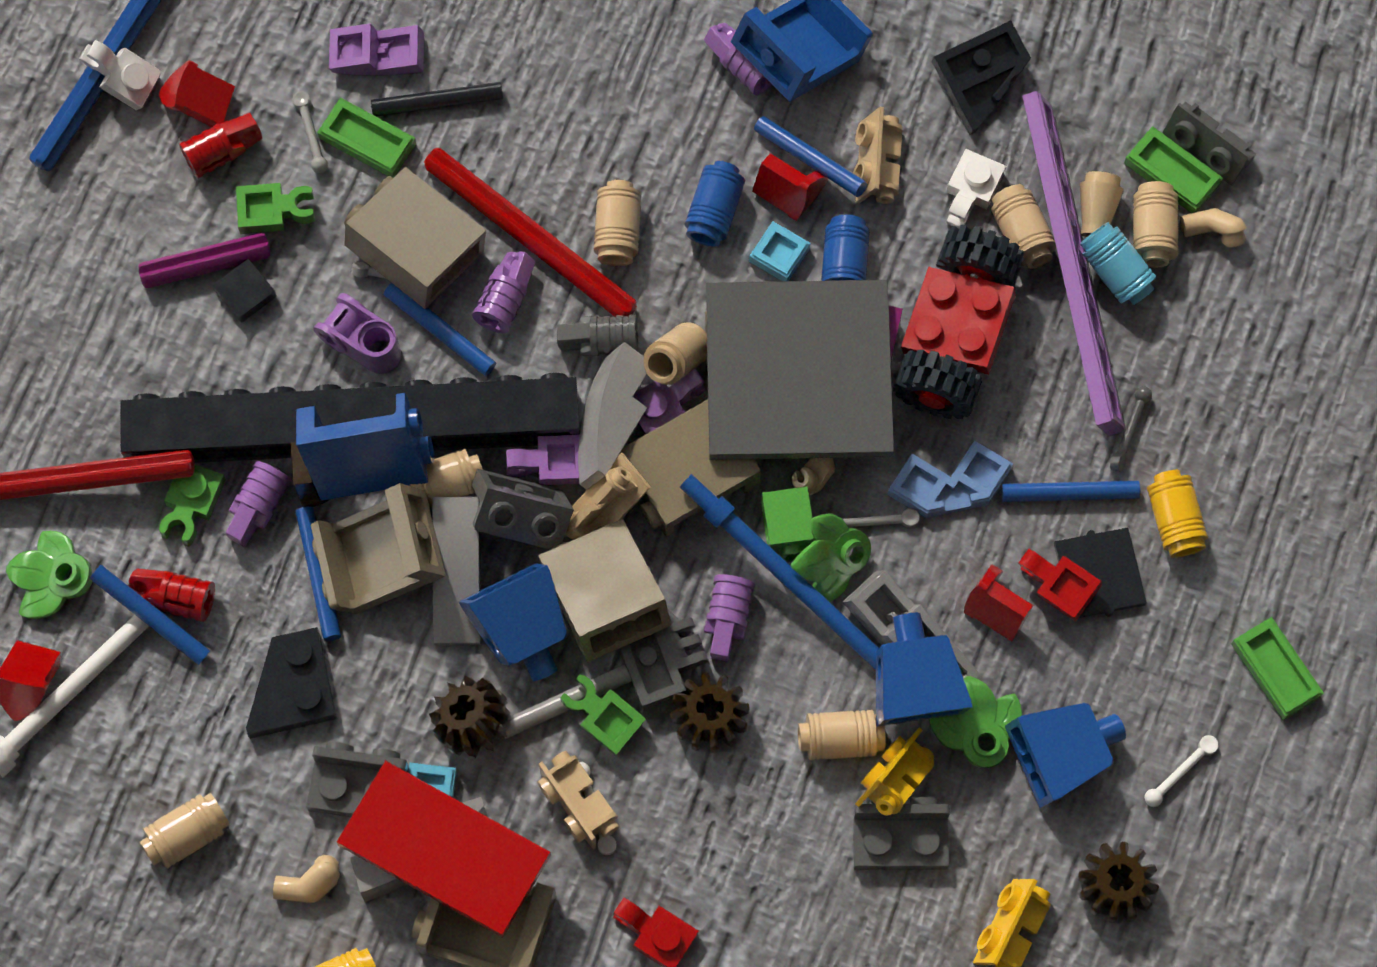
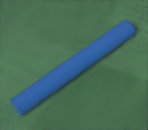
M765 116L760 117L756 122L754 130L854 196L860 197L866 190V181Z
M393 283L388 285L383 294L386 298L485 377L493 371L496 366V362L429 308L424 309Z
M1139 481L1002 484L1001 493L1002 502L1139 499L1140 483Z
M302 507L296 510V517L323 641H334L341 638L336 610L330 608L329 603L324 597L322 572L319 560L315 556L312 547L314 538L311 524L316 522L314 508Z
M100 565L89 578L196 664L200 665L209 654V649L103 565Z

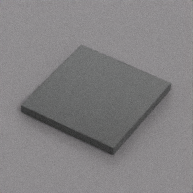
M888 280L706 283L709 460L893 457Z

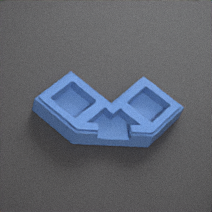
M974 441L950 477L914 454H911L888 489L887 495L908 508L916 510L925 518L986 506L990 504L1010 473L1013 463Z

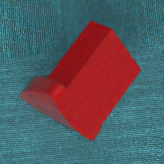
M188 60L167 79L159 91V97L162 104L166 107L182 112L212 127L217 123L224 122L235 86L198 68L197 63Z
M770 153L760 165L752 192L797 221L814 202L829 179L817 171L806 176Z
M991 564L969 594L965 603L964 613L971 618L974 617L1012 642L1021 630L1033 605L999 584L997 581L1002 575L1003 570Z
M19 640L15 642L0 667V704L14 721L25 718L41 703L51 680L60 667V651Z

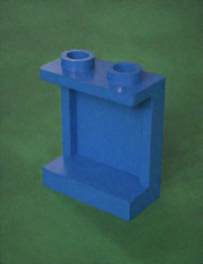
M790 0L765 15L757 7L744 13L731 43L791 102L858 63L873 33L840 0Z
M406 393L396 394V412L392 415L323 426L315 406L297 409L296 446L321 501L382 491L399 483L411 486L410 484L428 483L427 465L435 461L434 448L430 436L423 437V421L419 408L412 409Z

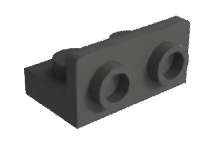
M477 469L472 483V487L480 500L473 521V527L476 531L551 550L556 545L562 544L574 511L563 490Z
M327 742L326 747L314 746L312 756L315 763L306 805L307 810L352 817L385 760L408 772L407 760L401 759L400 753L388 749L377 748L373 749L372 754L354 752L353 746L341 742Z
M916 797L910 800V804H904L898 813L888 816L881 814L877 810L876 804L869 798L859 807L855 805L853 811L854 870H948L949 804H939L938 799L934 797Z

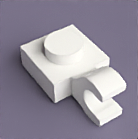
M97 40L93 42L92 46L88 44L79 58L82 63L105 76L99 86L101 89L135 110L143 107L162 72L127 48L119 50L115 56L108 46Z
M965 149L947 186L946 192L956 197L948 211L950 215L946 223L960 228V225L966 224L974 205L987 209L1004 175L1006 166Z

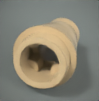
M1099 171L1086 173L1085 181L1080 183L1081 236L1087 238L1107 222L1111 225L1124 191L1120 187L1121 178L1119 176Z

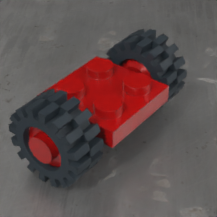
M960 225V228L952 227L946 234L936 263L937 268L928 267L901 344V349L905 356L893 387V391L896 392L895 395L898 398H903V402L907 405H916L915 409L921 412L925 409L930 411V415L938 416V414H942L947 419H952V416L957 419H963L964 416L969 417L982 383V377L977 372L990 374L1016 297L1014 286L1024 259V252L1019 250L1020 246L1018 244L1009 243L1010 239L1004 235L1001 237L995 236V231L983 232L982 228L974 226L971 230L967 225Z

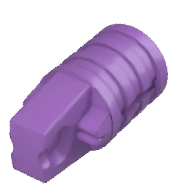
M725 22L710 27L704 42L720 58L719 61L723 67L731 71L732 75L737 79H740V82L748 87L754 95H759L768 89L772 84L731 43L736 30Z
M521 251L508 252L505 255L501 264L497 265L492 275H490L487 282L488 285L485 286L477 307H475L472 313L473 319L478 324L497 333L509 332L512 325L511 322L514 321L522 300H524L527 294V285L535 265V260L526 252Z
M256 461L252 472L247 477L246 483L241 488L240 494L236 495L229 509V512L234 514V517L226 530V536L245 547L257 527L266 528L273 516V510L279 504V499L283 497L286 487H289L292 482L291 478L271 465Z
M719 574L714 576L713 584L715 587L712 591V600L709 606L710 612L706 616L704 633L714 634L710 658L728 662L733 638L744 640L748 623L746 621L749 613L748 606L751 603V592L754 591L755 583L742 577Z

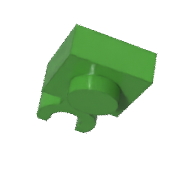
M281 183L236 186L237 217L240 234L285 231L284 219L292 218L301 224L315 221L313 209L302 210L297 207L303 200L314 199L312 187L299 186L291 190L289 194H283Z
M195 465V472L191 477L173 479L164 502L166 506L173 508L174 511L167 514L160 523L159 532L162 538L168 539L171 529L177 525H182L186 527L182 536V542L188 547L192 545L197 534L194 521L196 517L209 521L226 481L224 474Z
M579 674L575 680L585 689L584 699L574 701L564 693L560 700L566 708L572 711L582 710L588 716L580 724V727L611 753L617 755L646 718L611 689L601 699L596 695L593 682L588 677Z

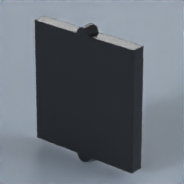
M1128 528L1101 533L1089 530L1085 536L1054 541L1058 562L1064 555L1102 581L1101 588L1079 618L1103 613L1110 617L1114 611L1146 605L1147 602Z

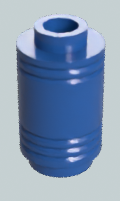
M715 161L714 165L703 167L688 212L689 214L684 224L687 228L686 236L691 240L706 246L716 247L720 245L721 240L727 238L743 186L745 185V178L739 174L740 170L737 166L724 161Z
M845 214L837 215L830 220V224L825 228L822 281L866 280L870 230L866 226L864 219L855 215Z

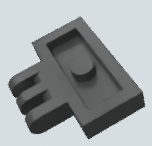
M691 617L676 621L665 629L619 648L642 710L673 700L675 693L686 694L680 673L708 662L705 651L696 652L688 656L686 654V651L695 649L702 644L699 634L680 639V634L689 632L696 627Z

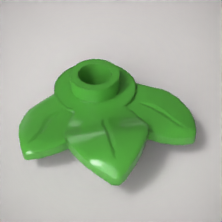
M822 514L810 520L811 532L815 541L793 560L791 568L805 579L813 581V587L831 602L846 590L852 574L860 571L867 564L871 555V543L868 536L862 531L848 528L841 517L834 514Z
M42 531L38 539V550L19 553L6 566V573L9 579L19 588L26 590L19 609V615L22 617L39 619L51 616L61 608L66 599L82 596L89 590L92 584V580L89 579L92 575L89 562L81 555L75 553L72 540L61 532ZM72 568L70 578L63 581L65 574Z
M967 676L964 678V682L971 698L972 708L964 714L929 719L936 738L943 746L963 751L966 759L977 767L991 768L998 765L1006 757L1009 749V736L1005 725L1022 716V708L1016 694H1008L996 700L993 692L984 682L972 676ZM981 736L990 737L994 742V749L991 751L980 749L978 738Z

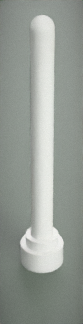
M134 615L5 738L0 735L1 778H4L16 766L14 761L20 756L17 751L149 627L145 622Z

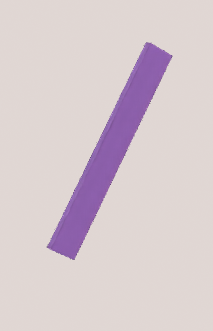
M1035 91L1023 95V101L1095 422L1108 436L1124 432L1125 426L1087 259L1082 255L1085 250L1080 245L1082 237L1052 105L1041 93Z

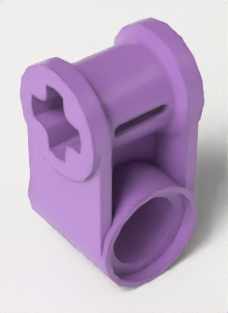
M340 293L336 298L337 306L323 323L318 322L314 326V332L331 348L345 353L368 370L375 373L392 371L401 360V349L394 328L388 322L367 310L353 297ZM385 341L389 343L383 351H369L370 346L375 342Z

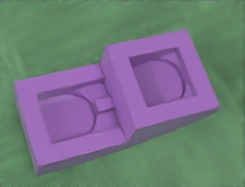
M371 23L330 29L329 70L332 73L352 75H396L424 72V31L418 25L377 31Z

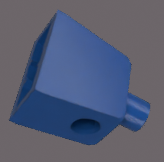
M535 563L459 601L462 610L501 664L510 666L523 660L532 681L541 680L558 670L548 647L565 639L567 632L548 565Z
M919 612L893 617L897 642L883 644L876 651L877 727L959 715L972 708L971 698L948 636L941 635L925 638L921 613Z
M1088 703L1026 714L1005 725V729L1039 808L1061 798L1113 764V757L1108 746L1126 739L1125 727L1117 714L1096 720Z

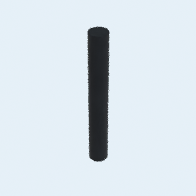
M501 82L372 99V114L378 117L503 99Z

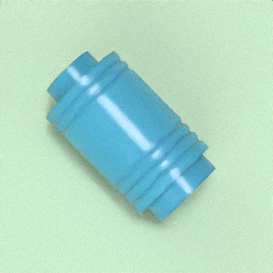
M1107 222L1080 243L1085 250L1082 255L1087 258V261L1109 290L1115 294L1120 304L1129 299L1135 305L1154 290L1150 282L1154 280L1156 275L1152 273V270L1133 245L1127 241V238L1118 226L1113 228Z

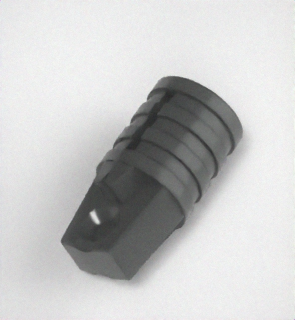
M636 314L629 316L617 315L616 317L584 316L580 317V323L557 325V344L560 350H580L581 356L609 355L625 342L638 352Z

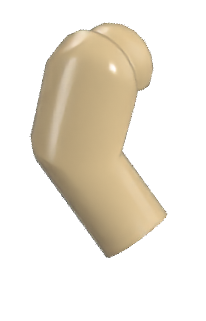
M1214 208L1180 216V226L1184 237L1213 231L1222 234V243L1227 247L1241 246L1246 241L1244 233L1246 229L1245 223L1241 218Z

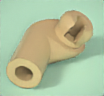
M810 458L800 472L798 470L794 472L792 476L794 488L808 487L809 495L821 491L835 471L833 458Z
M322 855L315 860L314 865L301 878L276 875L273 886V899L306 903L319 901L337 884L340 877L339 862L330 855Z

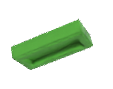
M341 97L317 132L320 140L393 178L416 146L415 137Z
M1153 126L1126 156L1124 161L1125 165L1148 182L1161 181L1173 185L1174 191L1178 194V204L1190 213L1198 212L1219 187L1223 177Z
M1272 617L1232 641L1231 645L1282 720L1287 719L1323 696L1324 692Z

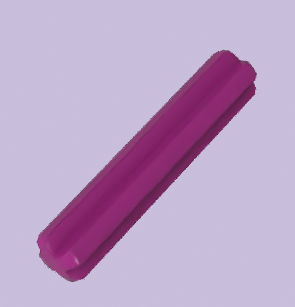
M257 233L141 262L138 265V271L143 286L151 288L239 266L247 259L250 262L267 259L270 257V247L264 233Z

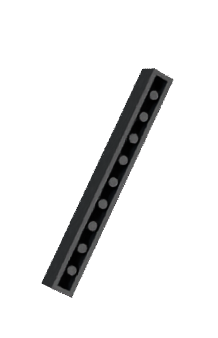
M548 373L542 375L541 379L522 380V377L517 375H504L497 377L495 381L477 382L474 378L460 377L451 380L447 384H432L428 380H411L406 382L405 386L388 387L381 382H367L361 384L360 388L342 389L334 384L319 385L314 390L296 391L292 387L281 386L270 389L269 393H251L245 389H230L225 391L224 395L206 396L198 391H186L180 393L178 397L160 398L156 394L143 393L135 395L132 400H120V448L123 458L189 450L194 457L195 463L292 458L291 442H296L297 409L315 406L323 426L392 415L396 412V394L406 393L412 409L419 408L423 421V437L430 436L434 451L538 446V436L580 435L577 378L568 377L563 373Z

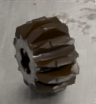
M705 672L701 676L702 686L698 687L694 681L687 679L684 682V686L688 695L682 693L674 694L673 704L680 709L671 712L670 718L672 723L682 724L677 730V737L680 740L694 735L692 749L695 751L701 748L703 741H710L709 749L711 753L715 754L719 750V739H722L726 745L733 747L736 744V737L733 731L738 733L746 732L747 722L740 717L749 714L750 707L748 703L737 702L743 696V689L740 686L726 691L728 686L727 676L722 675L718 679L717 685L710 684L711 677L709 673ZM705 706H713L716 720H707L704 713Z
M464 676L460 687L447 682L449 693L445 697L434 696L435 703L439 709L429 714L431 722L436 726L433 730L435 737L441 744H445L453 754L458 756L465 751L469 756L477 758L482 746L487 750L494 751L492 740L495 737H507L506 730L502 725L512 720L510 711L505 707L508 704L506 696L499 689H495L489 680L484 678L475 682L473 678Z
M1127 842L1119 844L1116 855L1108 843L1102 844L1099 848L1100 857L1089 853L1084 860L1090 870H1081L1077 876L1078 881L1090 885L1081 890L1079 893L1080 899H1096L1090 910V913L1094 916L1098 915L1103 907L1109 909L1107 916L1109 923L1117 921L1120 910L1129 922L1134 921L1137 917L1136 907L1147 912L1152 906V902L1147 895L1156 894L1159 890L1157 883L1147 880L1156 873V866L1149 864L1141 867L1140 863L1145 857L1146 852L1139 849L1133 858L1128 856L1129 847ZM1120 874L1126 878L1124 888L1121 886L1116 891L1110 887L1112 877L1115 879Z

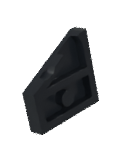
M1010 20L934 56L931 62L969 135L976 133L1029 63L1031 57Z
M318 628L272 637L246 726L249 739L336 720L337 716Z

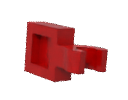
M1028 549L1018 562L1022 566L1020 568L1022 572L1032 579L1043 583L1037 591L1038 597L1075 622L1102 586L1101 580L1064 555L1057 565L1054 566L1035 551Z
M623 897L613 913L614 920L639 935L633 948L662 967H677L699 933L697 929L660 905L652 917H650L636 904Z

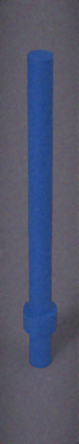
M691 474L679 488L706 512L703 516L714 527L718 528L721 526L876 670V651L879 648L733 513L735 507L723 496L718 499Z

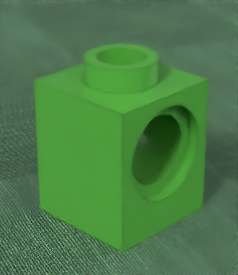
M808 487L762 492L761 510L766 542L786 562H792L807 546L815 541L810 527L812 512Z

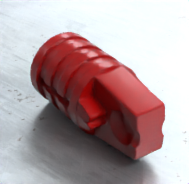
M247 113L230 121L217 123L212 128L202 131L201 134L194 135L189 140L179 143V147L193 174L199 179L205 173H210L215 168L225 165L226 162L237 159L246 149L262 140L263 137L251 113Z
M136 568L129 578V587L163 613L168 612L175 616H183L184 618H193L196 621L205 622L211 612L215 597V583L212 581H203L195 577L190 578L187 575H178L170 571Z

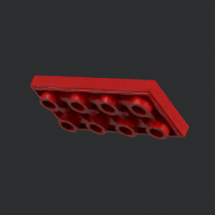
M386 760L337 840V845L502 938L551 856V852Z

